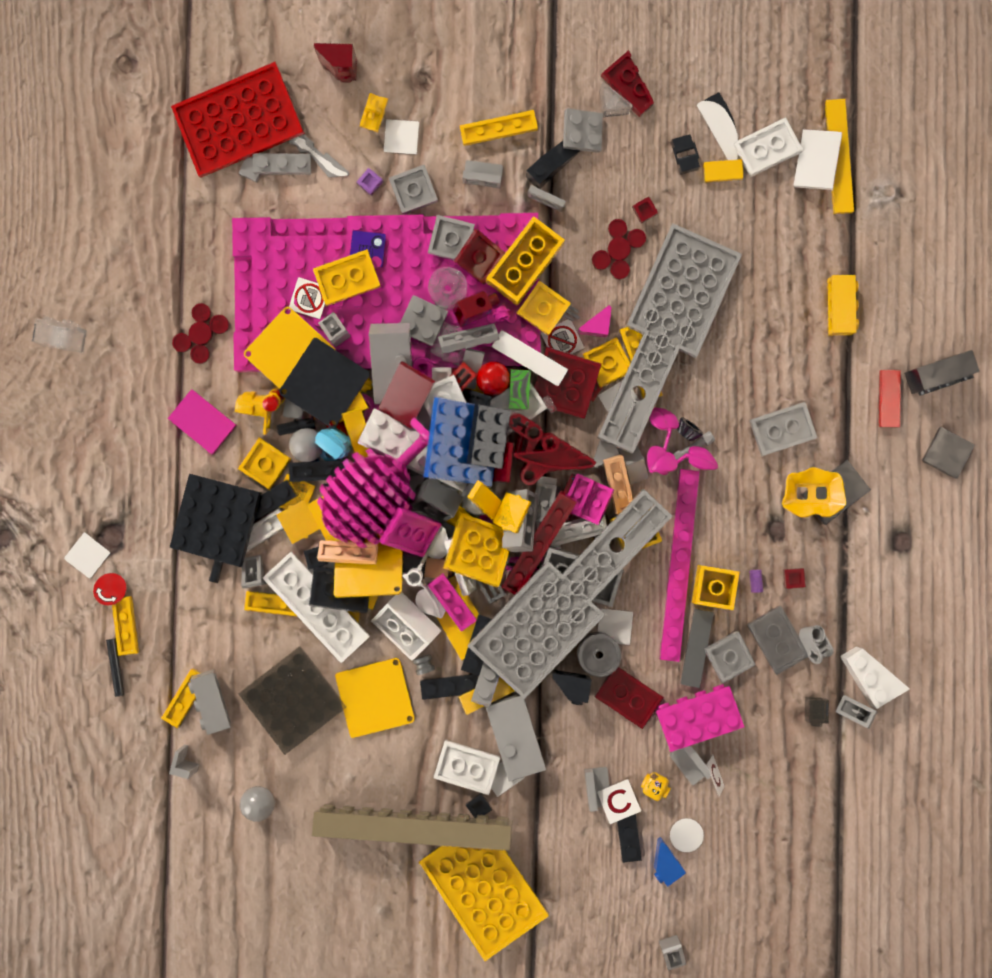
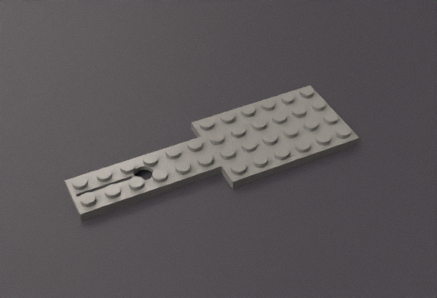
M672 223L626 327L643 334L597 437L598 439L629 453H634L678 351L694 358L698 356L742 254ZM636 386L642 387L646 393L645 398L641 401L634 400L631 396L632 388Z
M643 489L563 573L547 561L468 644V647L525 699L605 616L592 600L671 519L672 515ZM619 537L623 539L625 546L622 551L613 552L610 549L609 544L613 538Z

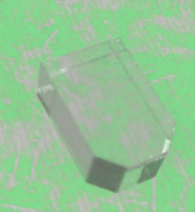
M548 395L542 399L551 414L557 410Z

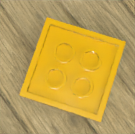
M460 513L443 568L494 587H499L509 550L502 548L504 530L497 525Z

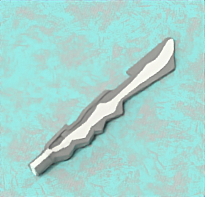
M304 134L289 140V144L296 145L300 153L308 152L311 154V157L328 177L349 175V172L328 153L323 155L314 147V142Z

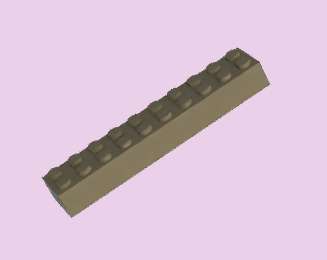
M324 804V807L316 810L313 816L312 836L507 851L510 850L512 844L513 821L509 820V817L498 816L497 819H489L487 815H478V818H470L469 814H458L455 817L450 816L451 813L440 812L439 815H431L430 811H420L419 814H412V810L393 812V809L382 808L381 811H374L373 807H362V809L356 810L354 806L335 808L333 804Z

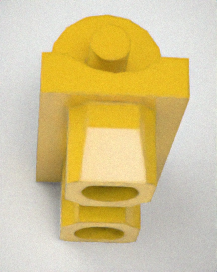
M372 93L369 94L360 127L379 132L388 98L379 97Z

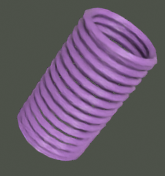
M750 570L751 593L763 592V582H759L763 581L762 577H760L762 576V570Z

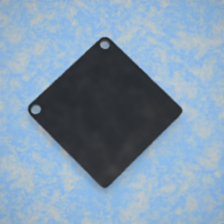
M313 338L280 388L279 393L324 424L335 428L342 419V413L348 410L369 378L370 373L318 338ZM283 389L287 390L286 394H282ZM332 420L335 421V425H334V426H331V425H330V422H331Z

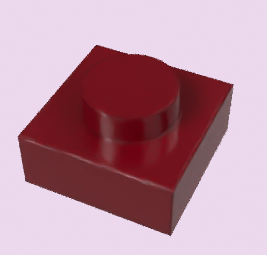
M649 196L632 205V209L641 224L658 215V211Z
M804 568L783 569L785 589L806 587Z

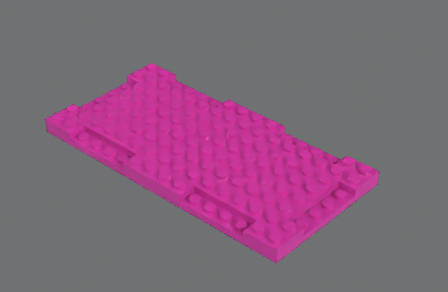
M500 213V215L444 217L475 224L474 230L477 229L506 253L533 216L538 219V213ZM374 215L309 219H271V217L232 218L235 285L234 371L261 372L244 356V351L285 307H289L298 278L318 283L313 268L350 256L352 231L386 234L383 266L380 267L382 261L379 257L375 256L371 259L381 287L329 306L324 305L320 319L299 312L296 313L335 348L318 324V322L334 312L351 335L350 338L335 348L336 351L365 370H372L369 342L370 325L400 323L413 295L447 310L448 314L433 347L411 338L412 366L418 357H426L431 361L432 367L458 368L462 363L465 348L459 349V353H457V350L451 353H442L438 337L451 334L449 331H452V333L456 332V330L460 332L493 323L496 326L498 335L503 330L541 353L540 330L517 314L539 282V278L518 306H516L489 284H480L453 262L454 260L428 254L437 216ZM485 291L487 296L493 293L497 294L500 303L492 307L493 309L489 315L464 327H460L453 313V308L457 301ZM295 298V299H294V304H295L296 307H298V306H297V301H296V298ZM506 306L507 309H511L510 319L496 322V319L493 317L496 308ZM289 309L285 311L286 314H290L291 310ZM495 341L470 348L485 352L482 365L495 361L503 364L506 368L524 367L492 348ZM248 351V352L246 353V356H247V357H250V356H251V352ZM421 363L419 364V367L425 368L426 365Z

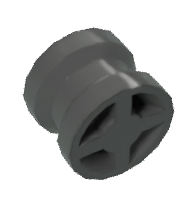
M431 655L413 660V664L417 667V675L435 670L434 665L431 663Z

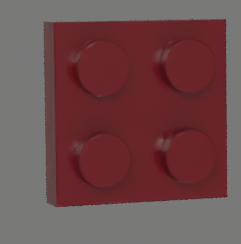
M475 229L453 262L480 284L485 285L486 278L504 256L505 252L482 232Z

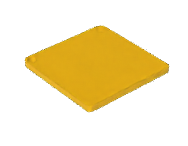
M285 307L244 351V356L280 389L313 338H318L333 349L335 348L292 308ZM287 309L291 310L290 314H286L285 311ZM248 351L251 352V356H250V357H247V356H246V353H247Z
M367 538L364 539L365 543H371ZM379 542L377 543L379 547L376 564L335 562L334 596L342 598L401 594L403 551ZM395 588H400L398 592L394 591Z
M392 658L335 674L351 738L413 723L415 717L399 658ZM398 660L399 664L394 665L393 661ZM412 716L413 720L408 721L407 717Z

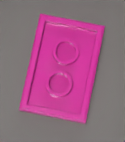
M193 389L188 392L167 418L212 455L237 426Z
M398 506L389 522L390 525L385 529L379 541L384 545L424 557L442 524L439 521Z

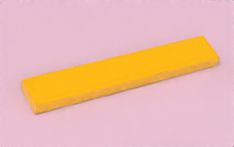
M845 99L826 100L827 131L842 132L833 190H831L833 214L853 213L854 204Z
M246 591L244 610L297 616L277 594ZM348 611L359 623L360 613Z

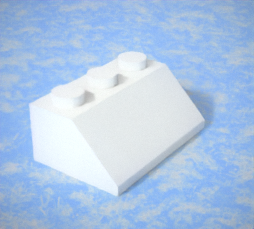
M402 592L399 595H395L371 620L411 661L441 632L436 624Z

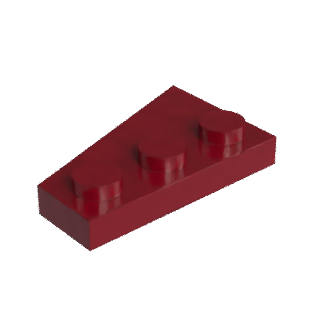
M628 50L602 72L601 77L633 112L640 117L653 106L654 101L645 82H642L638 73L639 70L634 65L631 59L632 55Z

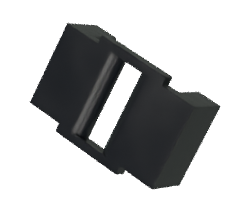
M691 134L672 139L671 146L676 163L680 166V175L698 170L700 168L699 155L696 144L692 141ZM692 149L695 150V154L681 158L677 157L678 153Z

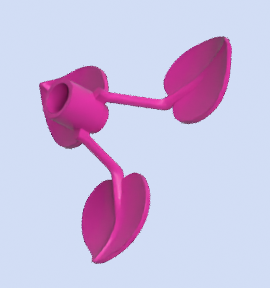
M658 407L653 408L649 420L656 428L661 430L667 429V436L663 448L652 446L648 450L647 463L650 473L658 472L662 475H667L669 472L674 471L678 463L685 458H689V463L696 468L703 470L718 469V464L712 454L703 447H690L689 453L684 454L678 460H676L672 453L666 452L672 432L671 429H677L679 422L670 411Z

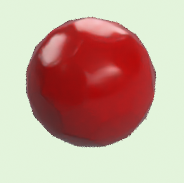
M491 361L485 363L477 372L476 382L478 388L490 396L502 394L510 384L509 370L499 362Z

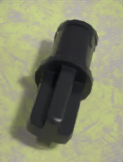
M311 417L297 421L294 419L292 422L278 424V435L295 433L304 428L316 429L314 418Z

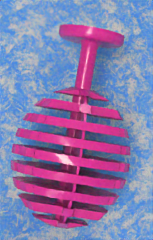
M415 417L410 421V424L419 433V438L398 459L388 454H384L385 456L377 455L371 448L366 450L369 456L366 458L356 452L351 454L356 462L353 463L349 459L344 460L342 463L345 468L337 467L334 470L336 477L332 475L327 477L326 481L329 487L321 484L320 492L324 499L319 497L317 503L322 510L321 519L323 524L334 538L345 543L351 540L361 549L367 547L364 542L365 538L376 545L380 542L376 534L383 535L385 529L390 525L389 522L398 506L411 511L412 505L407 499L409 496L414 500L416 494L410 487L411 478L406 466L428 446L429 431Z

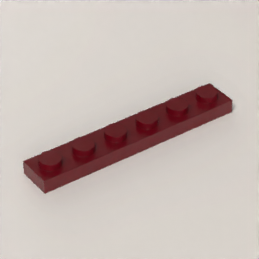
M562 491L559 492L534 533L533 551L521 553L501 588L516 595L527 583L575 507L576 499Z

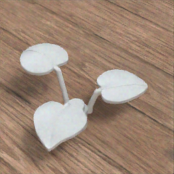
M440 527L418 568H412L407 574L403 572L402 575L403 578H406L409 585H418L424 588L416 595L417 607L422 612L438 618H442L446 610L431 589L421 582L423 578L421 568L428 555L431 558L441 559L448 553L444 541L448 540L444 527Z

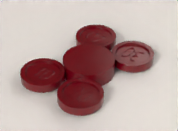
M614 219L608 226V232L614 239L610 241L607 252L599 250L593 254L592 264L596 269L603 270L610 265L611 259L615 262L610 270L611 274L615 279L622 280L630 272L628 263L623 260L628 257L631 247L640 248L645 244L646 234L641 229H633L628 233L626 240L622 237L627 232V224L621 219Z
M199 303L192 308V317L197 322L189 328V336L184 333L175 335L172 345L176 351L184 353L190 350L192 342L197 344L191 349L190 357L195 363L204 364L210 357L209 349L204 345L212 340L213 332L216 334L225 333L229 328V321L223 315H215L211 318L209 325L204 323L210 319L211 309L206 304Z

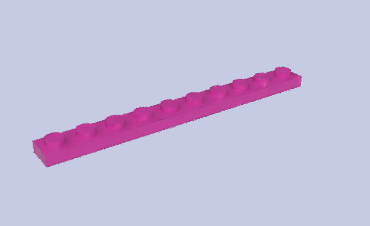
M679 470L660 660L680 662L700 471Z

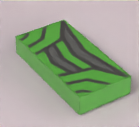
M511 370L509 409L529 410L531 371Z

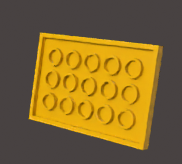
M439 846L419 861L484 961L491 958L549 916L506 850Z

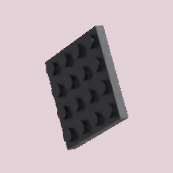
M189 474L169 548L242 567L262 492Z

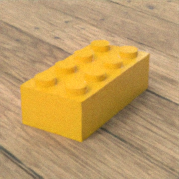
M533 216L488 275L486 283L518 306L563 247L565 239Z

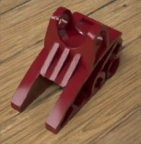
M520 413L510 415V428L520 434L515 450H513V455L525 461L520 470V477L524 484L533 485L548 472L563 469H586L594 467L597 463L593 458L553 433L547 432L543 434L542 428ZM518 417H521V423L526 425L524 428V433L521 432L523 427H521L520 425L513 426V418L517 419ZM536 427L538 429L537 435L529 436L528 431L530 428ZM525 437L528 439L525 450H521L522 442ZM548 438L549 440L550 438H552V441L554 442L552 446H550V444L549 446H547V443L545 441ZM540 440V444L543 448L534 449L538 441ZM527 471L534 472L533 477L530 479L524 478V474Z

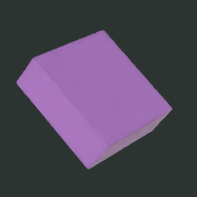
M368 168L358 179L357 184L372 196L384 181Z

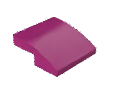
M577 474L568 493L570 497L577 500L571 514L600 525L615 490Z

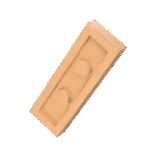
M621 454L603 460L609 488L615 490L612 502L615 514L617 515L633 500L624 457Z
M320 540L317 559L322 562L376 564L379 546L374 543H365L367 547L361 549L354 542L345 543L342 541Z

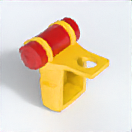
M278 387L272 389L267 395H258L254 391L244 392L236 400L235 412L264 417L263 435H266L270 431L272 411L278 409L286 398L280 395Z

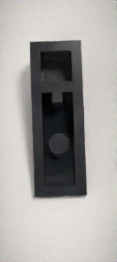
M561 141L526 170V178L535 187L541 189L580 150L563 148V141Z

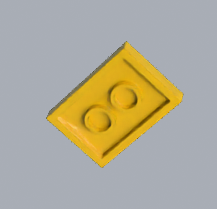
M368 249L313 268L326 306L381 287Z

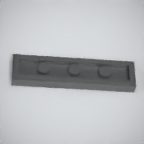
M694 608L680 680L681 685L700 688L706 657L704 648L708 647L714 612Z

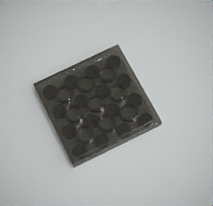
M301 646L238 693L284 755L347 707Z

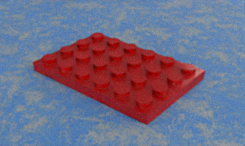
M272 62L171 106L200 178L249 158L254 153H261L305 134L276 62Z

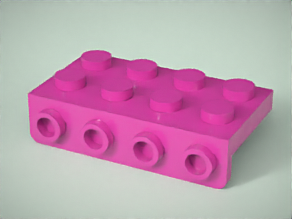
M724 684L713 687V692L706 694L704 690L695 693V698L688 700L686 696L677 699V704L670 706L668 702L658 706L659 710L655 712L670 752L744 728L730 686L724 687Z

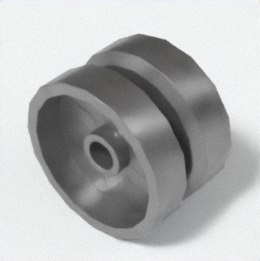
M602 632L589 633L580 641L577 657L587 673L592 676L603 677L610 675L617 669L621 660V651L619 645L611 636ZM598 651L603 653L600 655V658L596 657Z

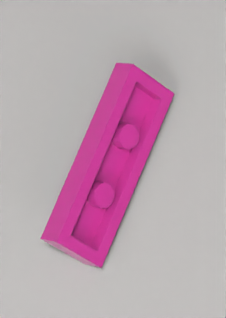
M444 573L427 584L460 631H463L477 621Z

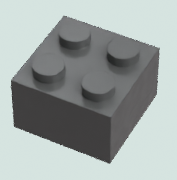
M429 478L417 485L414 491L416 496L414 500L410 499L409 503L412 505V508L442 523L455 516L463 496L459 495L457 490L442 485L440 480Z

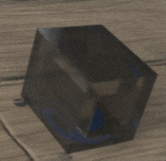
M805 697V721L815 727H822V723L829 724V700L821 697Z

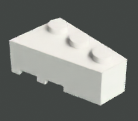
M855 647L840 656L869 705L876 709L910 689L862 648Z

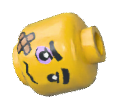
M657 772L647 773L641 785L643 794L655 801H660L662 797L666 799L671 790L668 787L669 780Z

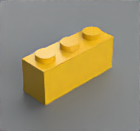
M832 275L827 279L828 335H852L859 328V320L856 319V311L859 308V302L856 300L858 281H856V275Z

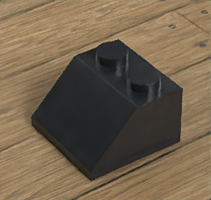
M554 669L551 671L552 678L567 699L572 701L571 704L582 706L583 703H588L592 682L589 675Z

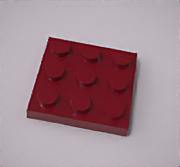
M546 347L544 355L565 367L568 371L559 386L538 375L534 387L548 408L585 419L602 363Z

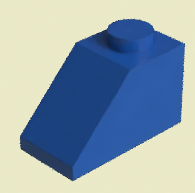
M659 837L657 839L654 868L656 870L654 875L660 883L664 882L668 887L685 875L686 872L663 839Z

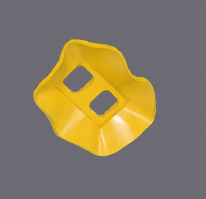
M812 467L805 471L788 475L782 506L796 516L806 518L818 514L822 517H831L845 507L844 483L839 473ZM798 487H806L808 489V498L806 500L797 499ZM817 487H826V499L816 498Z

